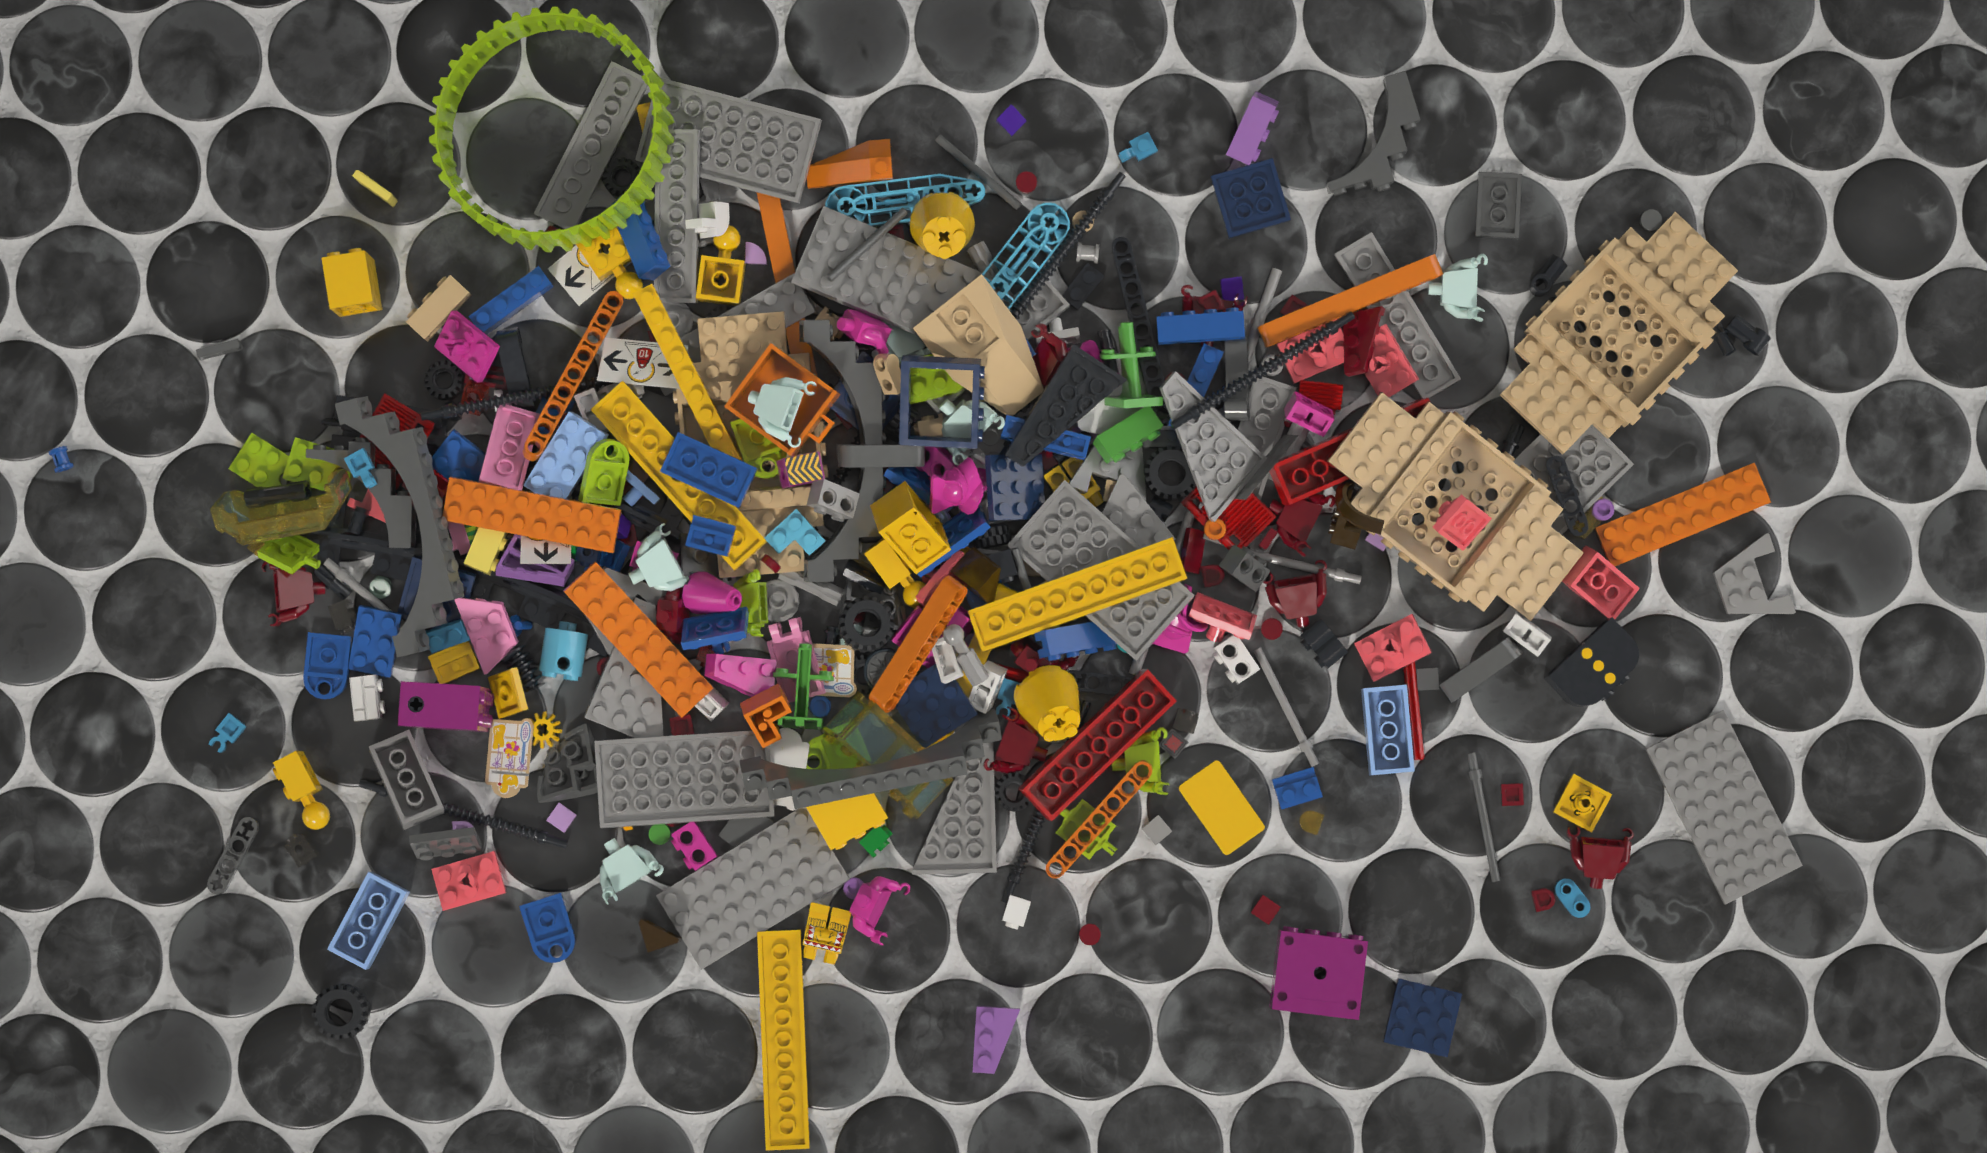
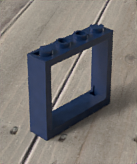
M902 356L899 445L978 449L979 442H983V429H979L980 421L984 420V408H980V400H984L985 387H981V379H985V366H981V359ZM911 368L973 371L971 438L910 435Z

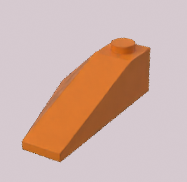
M890 139L869 140L810 165L807 174L808 189L893 180Z

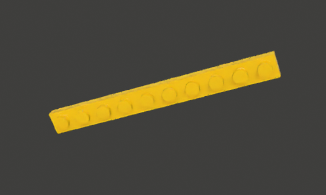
M650 284L634 292L633 295L710 447L742 461L654 285Z

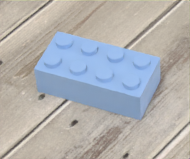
M568 412L523 486L534 493L570 499L583 478L589 450L598 441L607 439L609 434L576 413Z
M1407 685L1361 689L1369 775L1414 772Z
M368 872L327 950L365 970L370 969L410 891L374 872Z

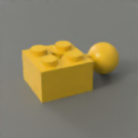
M728 225L723 235L713 237V243L719 250L718 257L701 255L696 299L698 301L732 306L741 304L746 263L743 260L731 259V252L737 249L740 244V234L735 227ZM720 276H723L726 283L719 286L715 281L720 280Z
M616 227L610 230V238L607 240L599 236L592 239L590 247H585L582 243L576 244L600 281L611 274L615 275L617 278L615 283L616 291L623 298L634 299L633 293L643 288V282L639 279L638 275L634 272H628L624 267L631 262V258ZM603 246H610L608 254L600 253Z
M884 538L870 546L864 554L889 589L900 582L904 587L903 599L905 603L911 608H916L918 605L921 607L916 599V595L926 584L921 581H914L910 575L913 570Z
M294 751L273 762L275 766L273 772L278 780L281 779L285 785L283 792L287 799H292L294 802H302L304 806L302 812L304 824L313 830L324 828L330 820V811L326 805L316 802L313 797L314 794L322 791L323 788L304 751Z

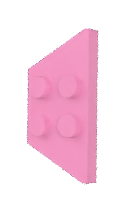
M461 597L454 599L484 675L488 674L519 642L504 603L500 601H486L480 598L468 599Z

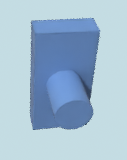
M629 470L627 471L626 481L633 487L622 499L633 507L643 495L655 505L660 498Z

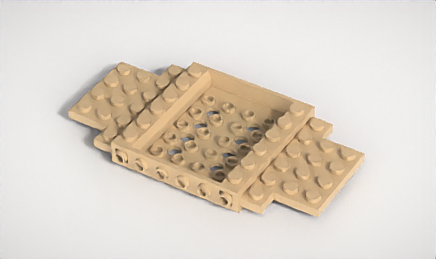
M1676 212L1647 242L1632 227L1619 240L1616 238L1611 242L1606 240L1598 248L1601 252L1596 257L1592 254L1584 263L1586 268L1582 272L1577 270L1569 278L1572 283L1568 287L1563 285L1555 293L1557 298L1553 302L1548 300L1540 310L1543 313L1538 318L1534 315L1525 324L1528 326L1524 332L1527 336L1513 349L1529 365L1500 396L1562 455L1591 425L1599 430L1607 439L1621 425L1626 427L1630 423L1633 426L1642 417L1639 413L1643 408L1648 410L1656 402L1653 398L1658 393L1662 395L1670 387L1668 382L1672 378L1677 380L1684 373L1685 370L1682 367L1687 362L1691 365L1700 356L1697 352L1702 347L1706 349L1714 341L1711 338L1716 333L1713 328L1725 315L1710 300L1738 270ZM1605 291L1614 293L1615 299L1613 302L1609 303L1603 299ZM1621 306L1629 307L1630 315L1628 317H1622L1619 314ZM1641 320L1646 324L1644 332H1638L1635 329L1634 324L1636 321ZM1575 322H1584L1586 330L1582 333L1577 332L1574 329ZM1592 336H1598L1601 339L1600 347L1595 348L1591 346L1590 338ZM1651 336H1659L1662 339L1661 346H1652L1650 343ZM1607 351H1614L1617 354L1615 362H1608L1605 355ZM1627 365L1632 368L1633 374L1631 377H1624L1622 375L1621 369L1623 366Z
M784 311L697 319L701 362L693 364L741 459L742 456L730 422L735 421L739 417L724 406L769 344L772 343L811 372L810 353L788 354ZM681 388L673 391L674 404L678 403V412H675V423L679 425L680 433L710 446ZM821 421L812 434L816 437H819L825 429L824 421ZM809 437L797 455L820 452L825 478H828V466L823 464V456L827 455L826 444L822 443V441L819 444ZM770 461L771 469L768 472L773 471L775 468L772 461ZM779 474L771 478L754 476L740 508H738L763 537H766L795 509H798L813 527L824 526L823 514L814 512V508L806 505L812 483L782 489ZM794 540L778 554L766 542L736 570H733L723 557L717 554L719 578L744 576L753 572L754 569H758L761 575L774 574L760 560L764 554H768L781 566L777 573L804 571L805 551Z
M1380 392L1328 459L1329 463L1361 487L1350 503L1360 512L1384 520L1381 535L1378 534L1383 538L1381 543L1389 549H1392V547L1397 549L1400 558L1407 563L1410 560L1416 564L1415 569L1423 576L1426 574L1433 578L1431 582L1440 589L1445 587L1450 591L1448 595L1456 602L1460 600L1467 602L1469 600L1484 612L1494 598L1498 596L1527 620L1531 621L1584 553L1551 527L1563 511V508L1549 498L1552 492L1547 489L1548 484L1540 478L1535 480L1530 476L1532 472L1523 465L1519 467L1513 462L1515 458L1509 453H1501L1496 449L1498 445L1489 438L1485 440L1481 437L1480 434L1482 432L1473 425H1470V427L1463 422L1464 417L1454 411L1453 413L1446 412L1444 414L1433 404L1427 402L1416 418H1414L1383 392ZM1456 461H1460L1464 466L1460 474H1455L1452 471V465ZM1446 478L1450 481V488L1447 491L1440 490L1438 484L1441 479ZM1489 488H1494L1497 491V497L1493 501H1489L1485 496ZM1462 494L1475 505L1482 506L1484 512L1492 519L1464 551L1457 547L1454 552H1449L1445 547L1448 540L1432 527L1438 517L1441 516L1439 514L1440 506L1446 501H1453ZM1432 495L1437 499V505L1434 508L1426 506L1425 500L1428 496ZM1415 513L1423 515L1424 521L1421 525L1413 524L1412 516Z

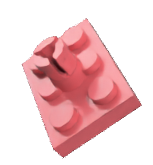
M1321 326L1278 343V349L1284 353L1285 348L1290 349V345L1295 346V342L1300 343V339L1305 340V336L1310 337L1311 332L1315 334V330H1320ZM1341 328L1334 335L1329 334L1328 338L1324 337L1323 341L1319 340V344L1314 343L1313 348L1309 346L1308 351L1303 350V354L1298 353V357L1293 356V360L1288 359V363H1285L1293 384L1344 363V338Z
M1384 324L1380 327L1379 334L1375 336L1373 343L1374 352L1368 373L1364 374L1377 395L1383 392L1390 398L1418 381L1419 378L1387 324Z
M1461 494L1453 501H1446L1440 506L1439 514L1441 516L1438 517L1432 528L1464 551L1492 518Z
M959 550L954 553L938 571L934 568L932 572L926 574L930 576L929 578L925 575L922 576V581L926 585L920 589L916 599L923 609L943 578L952 576L960 582L951 570L964 556L962 551Z
M1199 592L1195 595L1189 617H1192L1194 621L1210 625L1206 637L1214 642H1222L1225 631L1232 633L1237 638L1249 640L1257 618L1255 614Z
M1413 614L1354 643L1373 682L1432 653Z
M495 851L431 869L443 911L507 893Z

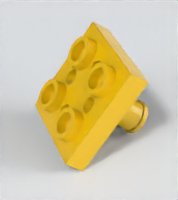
M1572 774L1553 813L1592 833L1612 794L1576 774ZM1575 810L1580 811V812H1576V814H1579L1578 816H1576V815L1574 814V811H1575Z

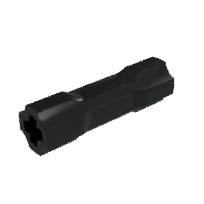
M307 480L279 486L247 488L244 492V500L248 508L288 501H306L311 497L312 490Z

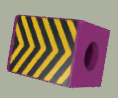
M818 451L776 461L782 489L825 479L822 460Z

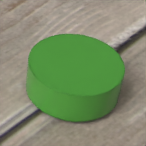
M666 824L653 825L649 830L650 840L657 845L667 843L671 837L670 828Z

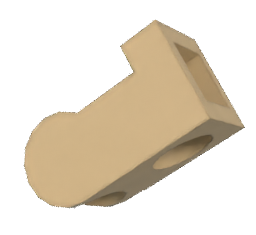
M895 354L876 355L873 365L884 395L900 394L901 370L898 357Z

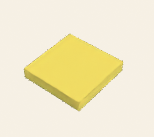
M356 170L352 175L361 185L392 207L398 202L392 193L361 171Z

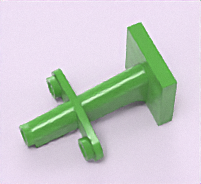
M1120 322V327H1118L1120 353H1114V349H1103L1099 356L1100 359H1120L1121 373L1127 381L1122 384L1121 394L1119 396L1105 397L1104 404L1118 408L1163 406V397L1141 393L1137 357L1156 356V352L1150 346L1140 347V351L1136 352L1133 322Z
M799 644L797 674L789 673V669L776 668V671L773 672V677L797 679L794 717L783 716L779 718L778 726L780 728L823 730L824 721L822 718H808L810 680L834 681V676H832L830 671H819V675H810L812 644Z

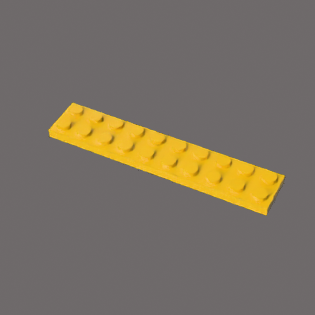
M623 380L590 409L612 435L626 447L629 454L691 523L693 515L736 526L729 556H722L733 570L740 567L767 542L736 506L660 472L675 438Z
M1171 537L969 610L968 614L981 651L985 652L1188 578L1174 538Z
M801 930L757 932L766 1151L810 1149Z

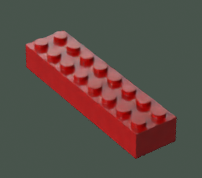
M1420 398L1401 408L1416 418L1430 400L1429 398ZM1352 428L1278 460L1269 472L1283 505H1291L1349 479L1329 463L1328 459Z
M1142 669L1084 724L1075 736L1071 737L1018 789L1047 820L1053 821L1176 702V699L1148 669Z

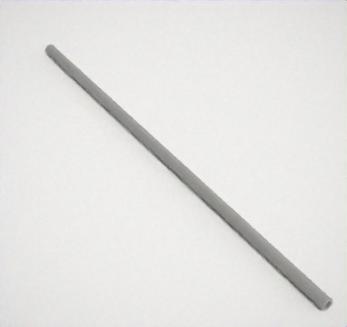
M1276 268L1271 270L1248 335L1249 364L1260 336L1257 327L1265 322L1282 271ZM1225 402L1221 411L1223 417H1225ZM1195 498L1192 502L1199 508L1200 501ZM1188 509L1185 512L1175 541L1180 558L1186 527L1192 528L1195 519ZM1148 649L1138 661L1133 659L1129 670L1130 674L1136 676L1141 671Z

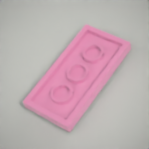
M507 404L505 407L500 405L497 408L478 482L522 490L529 460L523 456L522 450L540 416L539 413ZM533 445L528 446L530 452H532Z

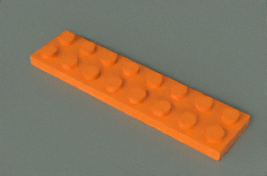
M1752 463L1594 529L1607 560L1613 566H1618L1769 504L1771 500L1755 463Z
M449 477L443 516L449 522L614 553L621 509Z
M596 561L563 590L681 717L687 714L713 689L708 681Z

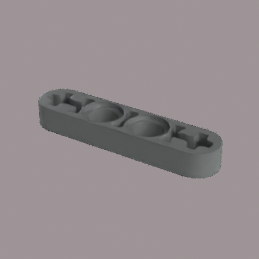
M245 817L238 823L208 879L207 887L211 893L222 894L228 889L259 831V823L255 818ZM252 821L251 826L254 827V830H249L245 835L250 837L249 840L238 836L239 832L244 834L246 827L243 826L244 823ZM238 839L244 843V849L241 852H236L233 849V843ZM231 859L233 861L234 867L231 871L223 869L222 864L224 860ZM218 870L222 874L229 875L228 879L226 877L222 878L221 884L223 887L215 890L213 881H218L221 877L220 874H217Z

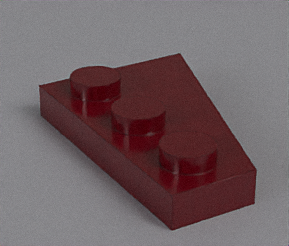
M1383 306L1353 312L1355 319L1343 326L1344 374L1350 377L1368 373L1374 352L1373 343L1375 336L1379 334L1381 316H1384L1385 313Z

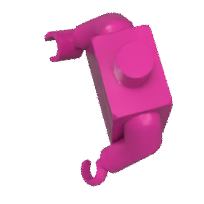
M847 309L843 316L838 319L837 328L845 333L848 339L876 346L878 354H887L889 352L886 342L892 328L881 320L852 309Z
M881 876L875 877L870 882L863 883L849 911L853 916V927L867 937H870L872 942L884 945L880 942V937H888V935L879 930H874L892 891H900L904 886H907V890L903 893L907 895L910 892V885L908 883H901L899 885L897 881Z

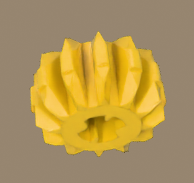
M543 712L542 719L538 713H535L536 721L530 719L534 726L533 738L535 737L532 745L536 746L540 741V748L544 749L546 741L548 746L552 747L551 739L557 742L560 740L559 737L555 736V733H562V730L555 727L559 726L561 722L556 721L552 723L556 717L554 714L547 720V712ZM546 724V729L549 732L547 735L543 734V736H541V730L539 729V727L545 726Z

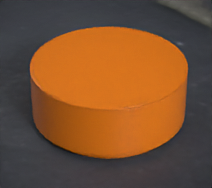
M1218 518L1215 522L1208 520L1204 526V533L1211 540H1219L1226 532L1225 523Z

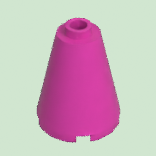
M697 571L691 574L689 577L691 578L690 581L683 587V603L693 614L735 611L742 602V595L739 590L708 572Z

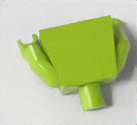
M754 569L753 572L737 580L733 584V588L739 590L742 595V602L739 608L747 606L749 612L747 633H750L751 636L763 637L764 634H761L760 629L764 627V624L768 623L766 582L755 583L761 579V574L758 569Z
M1160 727L1157 731L1153 730L1143 733L1124 751L1123 758H1117L1112 763V771L1125 770L1126 775L1138 761H1148L1153 768L1152 775L1139 790L1168 795V793L1162 791V787L1169 785V783L1161 782L1159 741H1157L1161 737V731H1163V738L1165 739L1168 734L1165 728ZM1139 765L1136 769L1140 776H1146L1149 773L1146 765Z

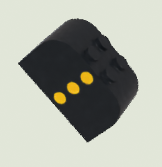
M1611 617L1602 622L1557 664L1544 679L1566 703L1575 707L1593 705L1600 700H1607L1615 692L1613 688L1616 685H1623L1630 678L1629 673L1636 667L1639 660V649L1633 638Z

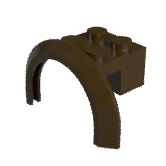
M1351 479L1342 482L1336 490V508L1332 512L1328 533L1332 534L1330 543L1355 550L1361 529L1381 535L1384 520L1368 516L1357 510L1350 503L1354 487H1358V485Z

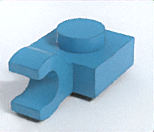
M1146 132L1129 141L1131 148L1123 150L1118 156L1122 163L1135 156L1139 162L1158 152V149L1150 134Z
M365 448L344 458L353 477L357 478L360 476L366 488H372L377 485L374 476L370 473V470L375 467Z

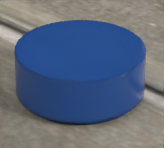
M816 696L810 701V712L816 717H824L829 714L831 703L825 696Z

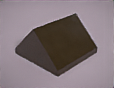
M970 548L952 568L951 572L967 589L987 604L995 601L1001 567L976 548Z
M645 918L640 919L638 923L647 952L679 943L682 940L680 936Z

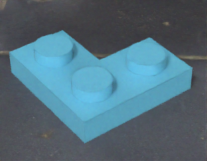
M795 509L764 537L778 554L796 540L810 556L826 541L798 509Z

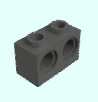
M1233 545L1219 566L1241 583L1257 592L1271 571L1264 566L1266 562L1257 555L1254 558L1252 557L1254 553L1245 546L1240 549Z

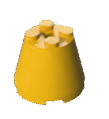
M951 192L930 193L921 198L911 212L910 231L914 241L924 251L936 257L947 259L956 255L972 238L975 227L973 212L969 204L957 194Z
M1055 665L1042 666L1034 671H1030L1029 676L1020 685L1017 684L1014 690V703L1020 715L1045 741L1050 742L1075 736L1080 724L1078 685L1073 674Z

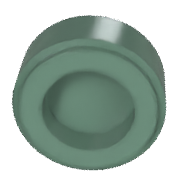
M384 576L375 577L369 586L370 593L378 599L386 598L392 590L391 581Z

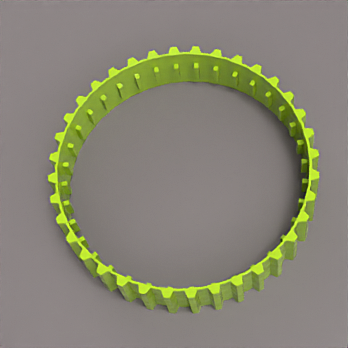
M552 7L549 13H542L538 8H532L530 15L522 17L518 12L512 13L510 21L502 23L500 20L494 21V29L487 33L480 30L476 33L477 41L471 46L464 44L461 47L463 55L458 61L451 60L449 62L452 70L448 77L440 78L439 83L443 86V89L439 96L433 97L432 102L437 106L436 114L429 117V123L435 127V134L429 137V142L437 149V153L432 156V159L443 170L439 174L440 180L450 188L448 194L461 205V209L492 235L496 236L498 234L509 244L513 245L517 241L527 250H532L535 245H538L545 252H552L554 246H560L567 252L572 251L574 244L582 243L585 247H590L592 239L599 236L607 240L610 238V230L617 226L622 229L626 228L627 218L632 214L639 216L642 213L640 205L645 199L653 200L655 194L652 188L656 182H663L665 178L660 173L663 164L670 163L671 157L666 151L667 145L674 143V137L668 129V126L674 123V117L666 109L671 101L668 95L661 89L664 85L663 80L653 70L654 66L626 34L622 35L610 22L604 25L594 14H591L586 19L578 9L572 8L569 14H565L558 7ZM553 30H577L580 33H583V31L592 33L597 38L602 36L614 47L616 44L622 47L620 50L627 57L632 54L636 58L632 63L639 71L643 70L645 75L641 77L650 88L648 95L653 101V110H651L654 116L653 135L648 148V155L639 174L629 189L608 209L582 224L574 225L567 229H556V231L544 232L543 230L530 232L525 228H520V230L513 229L506 222L503 225L498 224V220L489 213L486 217L483 216L481 213L484 210L476 202L472 204L469 200L472 196L462 188L461 183L463 181L457 175L455 169L457 165L453 160V124L458 105L467 86L491 57L506 46L524 37Z

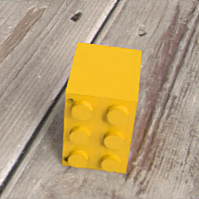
M354 248L348 250L349 253L346 254L330 252L327 253V257H322L330 310L339 317L382 310L375 260L365 250L362 251L361 248Z
M906 481L870 505L878 532L915 574H918L951 550L942 523Z
M875 793L806 807L830 850L834 848L836 850L841 849L847 844L848 840L862 837L866 834V830L871 827H880L888 818Z

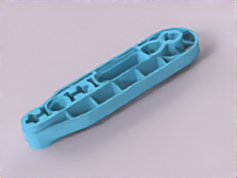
M933 174L842 186L829 194L825 207L834 209L849 217L855 216L861 222H864L866 216H868V225L875 227L882 226L885 222L871 223V216L890 213L891 218L892 213H897L901 208L912 212L917 202L930 192L940 193L941 190H944V192L948 193L949 190L955 189L959 192V196L971 206L984 198L985 187L977 180ZM931 178L950 179L951 183L932 186ZM929 179V186L910 188L909 181ZM953 180L963 181V182L953 183ZM907 182L908 189L889 191L888 184ZM886 184L887 192L867 193V186ZM865 187V194L856 188ZM972 187H976L977 190L981 191L977 193V196H973L972 193H966V198H963L962 188H965V192L972 191ZM852 190L855 191L853 198H850ZM907 195V199L902 197L899 199H886L883 202H876L875 200L878 198ZM866 200H872V210H868V204ZM908 202V205L906 206L877 209V205L890 206L894 204H906ZM844 203H848L849 206H853L849 209L848 213H845L844 209L841 211V208L844 207ZM858 204H865V205H866L865 207H862V208H856V205H858ZM902 219L898 223L910 222V219Z
M1042 203L1032 209L982 273L984 276L993 264L1000 270L992 281L986 277L984 278L993 290L997 286L1000 288L997 295L1001 300L1004 299L1011 303L1008 307L1009 310L1065 239L1070 229V220L1067 213L1055 203ZM1047 221L1051 223L1049 228L1045 226ZM1025 222H1026V229L1022 228V226L1024 225ZM1059 224L1066 225V229L1057 228ZM1019 231L1025 239L1016 248L1009 243ZM1055 234L1057 241H1052L1050 236ZM1025 245L1027 247V250L1021 253L1020 257L1017 259L1014 265L1011 266V268H1008L1007 266L1011 263L1014 257ZM1056 245L1053 250L1049 248L1051 246ZM1007 248L1012 255L1005 264H1002L996 259ZM1042 250L1049 255L1039 267L1033 259ZM1028 252H1034L1019 273L1016 274L1015 272L1020 264L1027 258ZM1029 266L1036 272L1026 283L1020 276ZM1017 283L1024 288L1013 299L1007 293Z

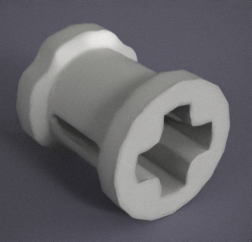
M1078 242L1076 262L1088 260L1098 264L1100 244L1089 246Z

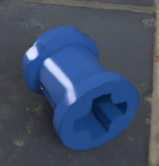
M67 446L58 447L48 452L53 458L56 467L54 469L55 473L74 467L73 463L69 461L66 452L68 450Z

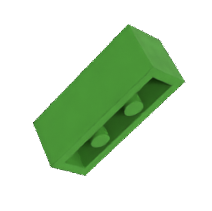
M1144 407L1096 436L1093 445L1107 464L1112 461L1117 463L1126 456V452L1130 450L1135 452L1143 446L1142 443L1147 439L1149 441L1156 439L1164 425L1151 407Z

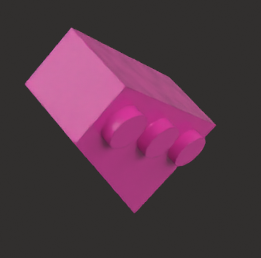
M706 654L705 676L736 689L740 693L753 697L774 686L775 677H773V672L776 671L777 660Z

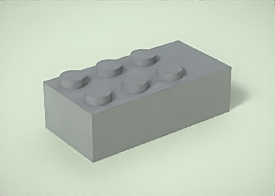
M410 730L369 746L370 754L404 830L444 813V807Z

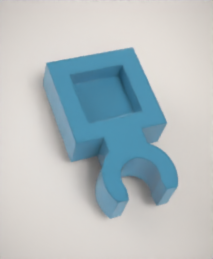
M1004 678L997 699L1003 702L996 708L997 715H999L1002 708L1008 710L1007 716L1010 715L1011 711L1007 706L1015 705L1013 698L1016 685L1021 683Z
M228 713L215 729L220 733L219 736L213 737L209 741V745L213 746L216 741H219L221 747L218 749V752L222 753L227 747L226 742L234 743L247 726L231 713Z

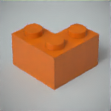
M778 683L740 703L743 716L762 748L782 739L775 720L792 712L789 701Z

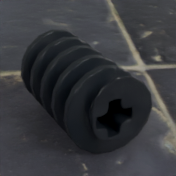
M523 645L509 652L503 658V661L511 662L507 669L517 667L523 691L528 693L543 686L545 682L538 683L542 676L534 675L538 668H530L534 660H526L530 652H522L526 646Z

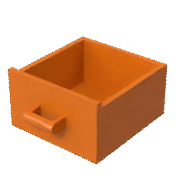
M770 343L724 407L788 455L796 456L809 437L820 444L835 424L825 415L841 394ZM783 377L802 380L805 384L809 381L816 383L817 386H807V390L815 394L807 395L804 392L789 435L792 436V445H796L798 438H801V444L798 447L793 448L789 446L788 440L782 441L765 432L758 422L759 416L753 413L755 405L748 402V396L752 390L760 392L763 384H771L772 381ZM822 419H824L828 425L820 436L816 437L812 433Z

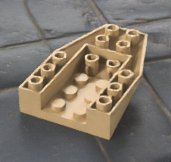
M982 274L913 328L934 357L981 359V366H985V379H981V387H985L984 401L1005 415L1013 416L1044 390L1021 325ZM944 369L953 381L970 392L973 391V371Z

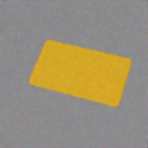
M1214 761L1179 786V791L1223 854L1229 855L1264 830L1263 822L1220 761Z

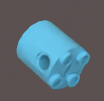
M560 621L559 629L545 628L539 666L542 676L556 678L557 674L564 675V680L578 681V677H582L588 634L576 632L577 624ZM561 657L567 662L563 670L557 665V661Z

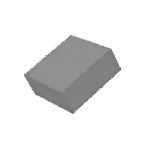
M1159 815L1142 828L1155 845L1172 832Z

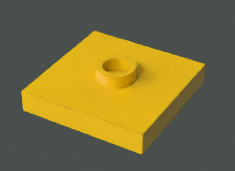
M517 667L488 677L491 691L494 693V703L499 719L528 709Z

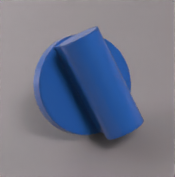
M518 615L510 617L517 637L521 634L522 630H530L533 627L532 622L521 621Z

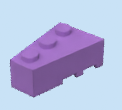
M1255 91L1226 153L1227 156L1247 165H1250L1252 161H1257L1261 152L1258 146L1261 141L1265 142L1270 130H1267L1270 122L1274 123L1279 113L1276 110L1279 101Z
M514 534L496 566V576L564 586L574 569L575 560L571 558V564H520L521 535Z
M977 1006L973 1057L974 1073H995L1020 1008Z

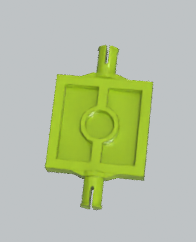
M286 528L273 536H269L261 531L257 534L256 539L265 543L257 551L258 558L290 574H294L300 567L306 564L315 569L320 567L321 561L313 558L319 552V544Z
M1083 799L1072 810L1069 811L1065 808L1064 812L1060 813L1064 819L1056 834L1067 841L1095 808ZM1098 813L1093 816V821L1097 825H1102L1105 823V817ZM1110 822L1082 855L1090 860L1096 851L1103 848L1112 856L1114 854L1113 851L1116 852L1117 848L1108 842V838L1116 825ZM1081 830L1079 838L1082 841H1088L1091 838V834L1087 830Z

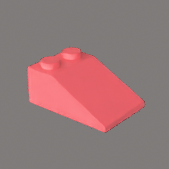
M1585 545L1581 550L1584 552L1562 582L1606 618L1613 617L1616 619L1640 588L1600 553Z

